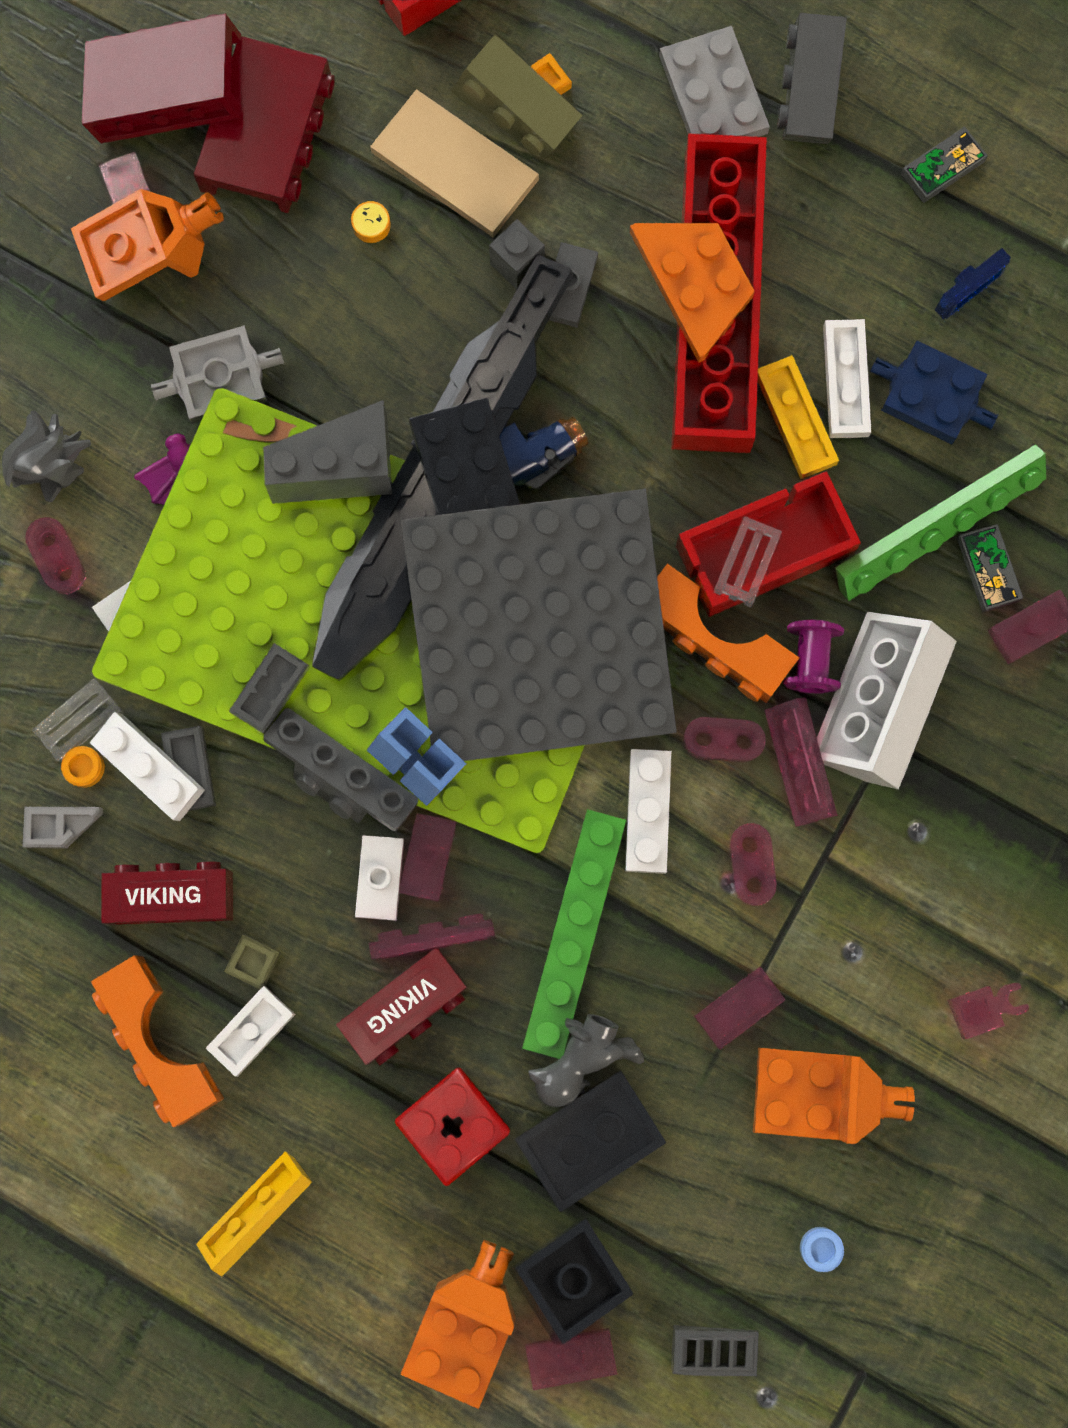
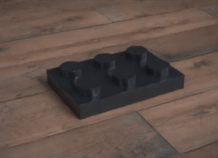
M487 397L409 419V425L437 515L520 505Z
M621 1070L515 1138L560 1212L667 1143Z

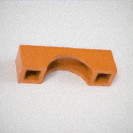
M667 563L658 575L657 580L663 628L674 637L672 642L685 653L692 655L693 652H696L707 660L705 666L717 676L725 678L728 675L740 684L738 690L755 702L761 699L767 703L799 657L767 634L752 642L742 644L725 642L712 635L703 625L698 613L697 599L700 586Z
M134 955L91 981L96 990L92 993L96 1006L102 1014L109 1013L116 1026L112 1029V1033L124 1051L130 1050L136 1061V1064L133 1065L134 1073L144 1087L149 1085L157 1098L153 1102L154 1108L164 1123L170 1121L172 1127L180 1126L224 1099L204 1063L191 1065L177 1063L164 1056L156 1047L151 1036L150 1017L153 1007L163 993V990L143 956Z

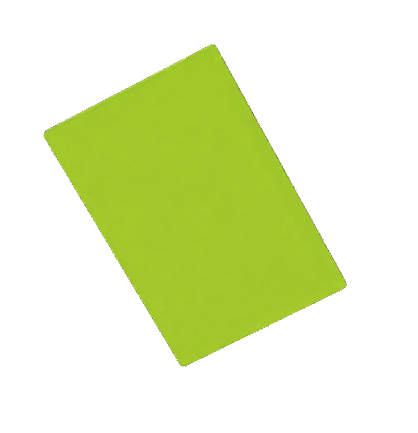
M218 388L214 391L98 654L92 668V673L94 677L101 681L274 749L264 742V734L232 715L229 710L275 643L310 666L276 719L284 709H291L411 792L400 782L404 776L402 772L398 770L393 775L367 749L379 733L405 707L428 727L412 601L396 630L340 681L312 667L325 594L346 557L351 556L374 516L372 511L381 495L272 504L265 486L263 447L275 442L252 441L225 434L223 432L227 422L235 420L252 426L256 434L266 436L275 429L276 423L274 418L296 425V427L291 429L288 437L317 425L224 388ZM390 455L391 479L393 483L405 460ZM430 736L417 750L422 757L431 747ZM585 745L464 761L466 765L427 806L419 799L416 806L530 852L540 853L546 845Z

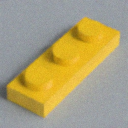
M793 355L758 368V384L800 479L836 466L839 459Z
M286 1151L197 1242L196 1245L211 1270L221 1277L312 1183L297 1160Z

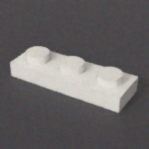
M865 319L825 320L823 332L829 438L869 437L871 434Z
M114 712L90 742L91 745L174 821H180L205 791L203 787L122 713Z
M631 749L625 872L667 873L672 751Z

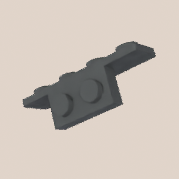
M289 708L284 709L264 734V742L295 763L293 778L296 780L298 787L308 795L315 796L317 794L329 803L331 810L343 819H349L350 817L359 824L366 813H368L392 831H397L418 803V798Z

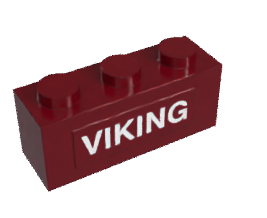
M221 862L196 863V870H180L179 863L155 864V871L139 872V865H115L114 873H102L101 923L124 925L233 921V872L228 869H221Z
M436 947L343 1018L336 1026L365 1065L371 1064L375 1060L381 1066L399 1052L395 1045L407 1035L414 1040L432 1026L429 1018L440 1009L445 1014H448L466 999L461 993L468 989V987L439 948Z

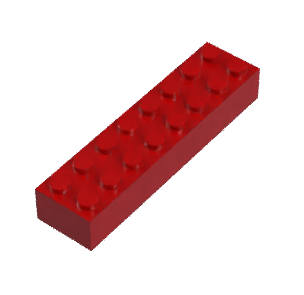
M688 133L684 164L682 223H718L755 292L751 301L742 312L738 313L723 336L721 335L710 349L708 356L701 362L697 361L677 323L672 449L750 453L755 441L767 137Z

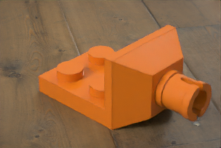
M139 189L72 227L71 231L95 298L106 301L167 266L190 278L198 275L205 245L201 233L205 229L224 220L223 213L218 212L215 214V212L221 210L216 199L207 192L190 204L183 205L172 198Z
M758 1048L754 1133L840 1140L846 1144H856L880 1124V1119L894 1118L903 1119V1121H912L914 1107L894 1104L895 1101L915 1102L913 1087H892L882 1084V1079L861 1057Z
M483 1240L481 1250L471 1270L466 1268L438 1282L400 1374L477 1409L480 1408L507 1338L513 1332L516 1317L506 1285L503 1284L504 1275L510 1261L513 1259L514 1253L501 1246L495 1263L491 1265L490 1261L497 1244Z

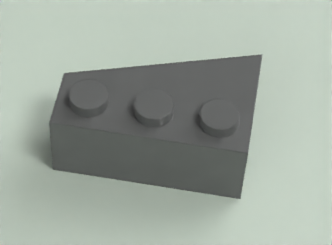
M799 13L795 24H789L786 49H790L789 65H784L782 89H787L786 105L780 104L777 129H783V140L829 144L833 139L847 17Z
M384 400L263 447L265 486L272 504L392 494L388 419Z

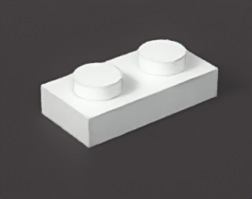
M263 986L206 1049L235 1077H238L296 1014L266 986Z

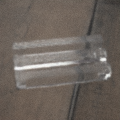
M744 516L713 593L721 595V593L729 596L728 599L733 601L738 599L743 601L744 605L752 607L782 531ZM748 529L755 531V534L734 586L729 585L726 581ZM766 535L771 538L749 592L744 591L741 588L762 536Z
M94 678L33 728L32 731L40 738L43 745L50 750L53 757L61 762L64 755L70 749L83 744L103 727L114 712L120 713L122 709L99 681ZM97 692L98 696H96L80 711L73 715L69 720H67L51 735L47 734L50 730L57 726L61 721H63L67 716H69L73 711H75L79 706H81L85 701H87L91 696H93ZM106 703L108 705V708L60 748L56 745L60 739L77 727L102 704Z

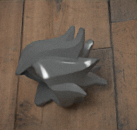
M31 411V414L27 416L26 428L23 433L3 453V476L8 487H10L11 482L14 488L20 485L40 483L45 500L53 502L62 488L70 486L77 476L84 473V468L74 463L81 450L91 446V441H78L82 433L81 431L70 436L63 435V426H60L57 414H52L49 426L47 427L41 416L36 411Z

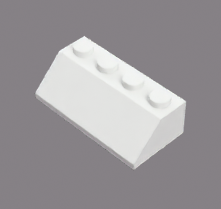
M867 612L840 678L841 687L834 693L809 758L865 782L899 790L957 641L932 621Z

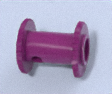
M801 620L790 623L787 626V631L799 636L797 655L799 659L797 661L796 676L785 678L783 682L785 687L813 694L834 692L840 689V682L829 679L831 638L844 635V628L839 624L824 620Z

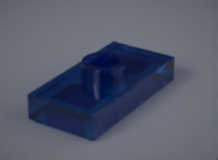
M1001 248L976 269L972 265L968 266L955 278L954 282L956 285L942 295L935 311L943 320L945 318L948 319L998 279L1010 263L1011 257Z

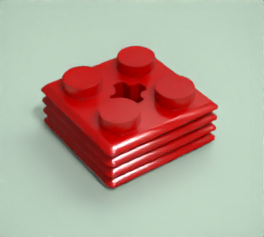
M459 1067L454 1069L395 1119L396 1126L445 1186H449L510 1133V1128ZM448 1115L451 1119L459 1116L463 1120L459 1127L462 1132L461 1136L457 1137L453 1133L446 1136L443 1133L442 1129L446 1125L443 1120L445 1116Z

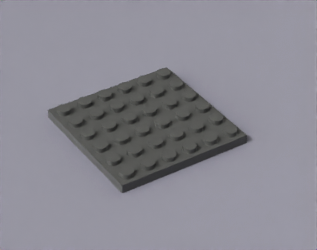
M646 489L401 520L428 727L433 732L430 735L431 746L438 739H441L463 761L677 733Z

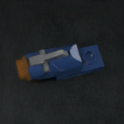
M574 417L568 420L562 418L550 426L530 432L526 435L528 437L526 440L516 424L513 423L504 428L499 437L516 490L523 486L535 491L539 490L556 474L572 463L574 457L582 453V448L589 444L585 432Z

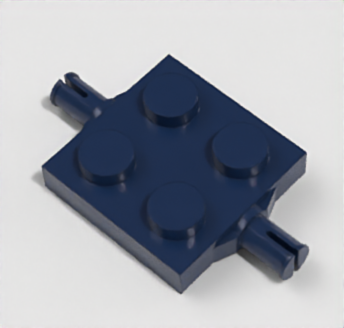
M917 340L908 358L899 367L877 357L870 370L871 373L891 381L889 396L881 411L951 445L969 419L991 430L998 417V414H994L977 405L979 391L988 374Z

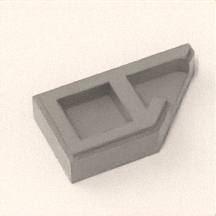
M25 807L23 847L67 849L103 815V808Z

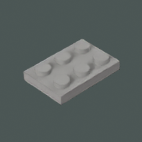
M732 26L660 48L659 57L687 133L753 137L768 134L770 126Z

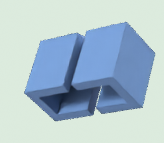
M405 707L379 733L367 751L393 775L398 770L402 772L404 776L400 782L427 806L466 763L441 739H438L422 757L417 750L433 732Z

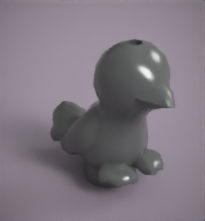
M588 1014L584 1024L575 1019L566 1018L565 1026L572 1036L568 1041L564 1055L558 1061L545 1068L528 1070L530 1079L535 1083L539 1099L546 1105L557 1108L569 1105L579 1095L585 1093L584 1088L590 1085L589 1081L583 1079L585 1074L599 1071L619 1059H628L636 1064H641L645 1061L644 1054L632 1038L615 1037L619 1028L616 1023L599 1015Z

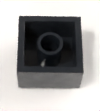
M587 1219L576 1222L508 1269L555 1345L565 1344L634 1294Z

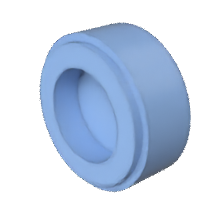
M815 1227L807 1231L802 1237L800 1254L804 1262L813 1270L829 1272L841 1263L844 1256V1246L840 1237L832 1230L825 1227Z

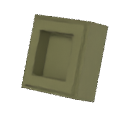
M242 935L224 972L261 989L266 985L281 952L246 935Z

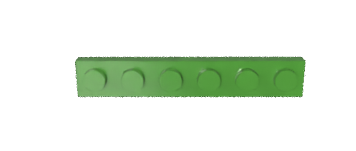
M1035 444L835 567L839 591L848 601L859 594L869 592L880 581L893 573L903 571L914 560L927 552L937 550L948 539L960 532L969 530L976 522L994 511L1003 509L1010 501L1026 491L1034 490L1042 481L1046 480V454Z
M588 809L586 811L522 1049L557 1059L564 1055L570 1033L565 1026L566 1018H574L626 824L625 819Z

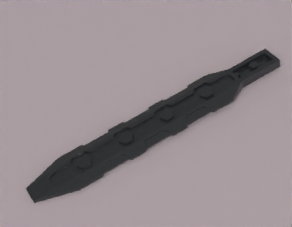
M536 255L501 319L467 343L449 375L451 380L433 412L487 397L500 437L514 410H519L537 377L536 342L573 278L572 269L541 255ZM414 439L411 442L413 447L392 483V494L381 495L372 511L374 516L352 555L346 557L325 594L312 667L338 681L344 678L396 630L412 601L401 520L437 515Z

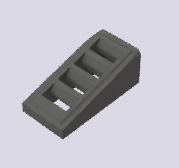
M673 1325L672 1373L693 1376H757L758 1330ZM687 1340H695L694 1361H687ZM704 1340H712L711 1362H703ZM721 1340L729 1341L728 1363H720ZM737 1341H746L745 1365L737 1364Z

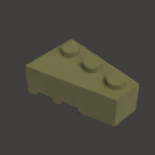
M496 34L467 66L451 90L460 99L520 141L530 153L540 156L544 160L555 150L583 116Z

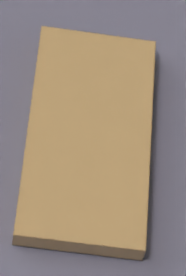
M417 89L370 146L372 154L492 238H494L539 180L537 172Z

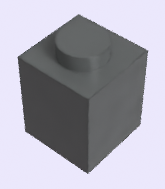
M516 219L489 245L490 264L509 283L518 289L536 255L545 257V245Z

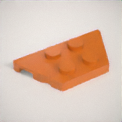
M635 223L630 225V234L697 361L705 360L710 349L721 335L723 336L738 313L742 312L751 301L755 292L718 223Z

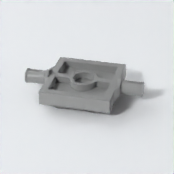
M244 325L170 346L169 349L174 363L173 379L151 384V388L156 401L179 394L185 403L189 420L193 424L202 420L212 395L218 388H224L262 404L267 403L262 385V370L284 364L280 347L257 354L251 346Z

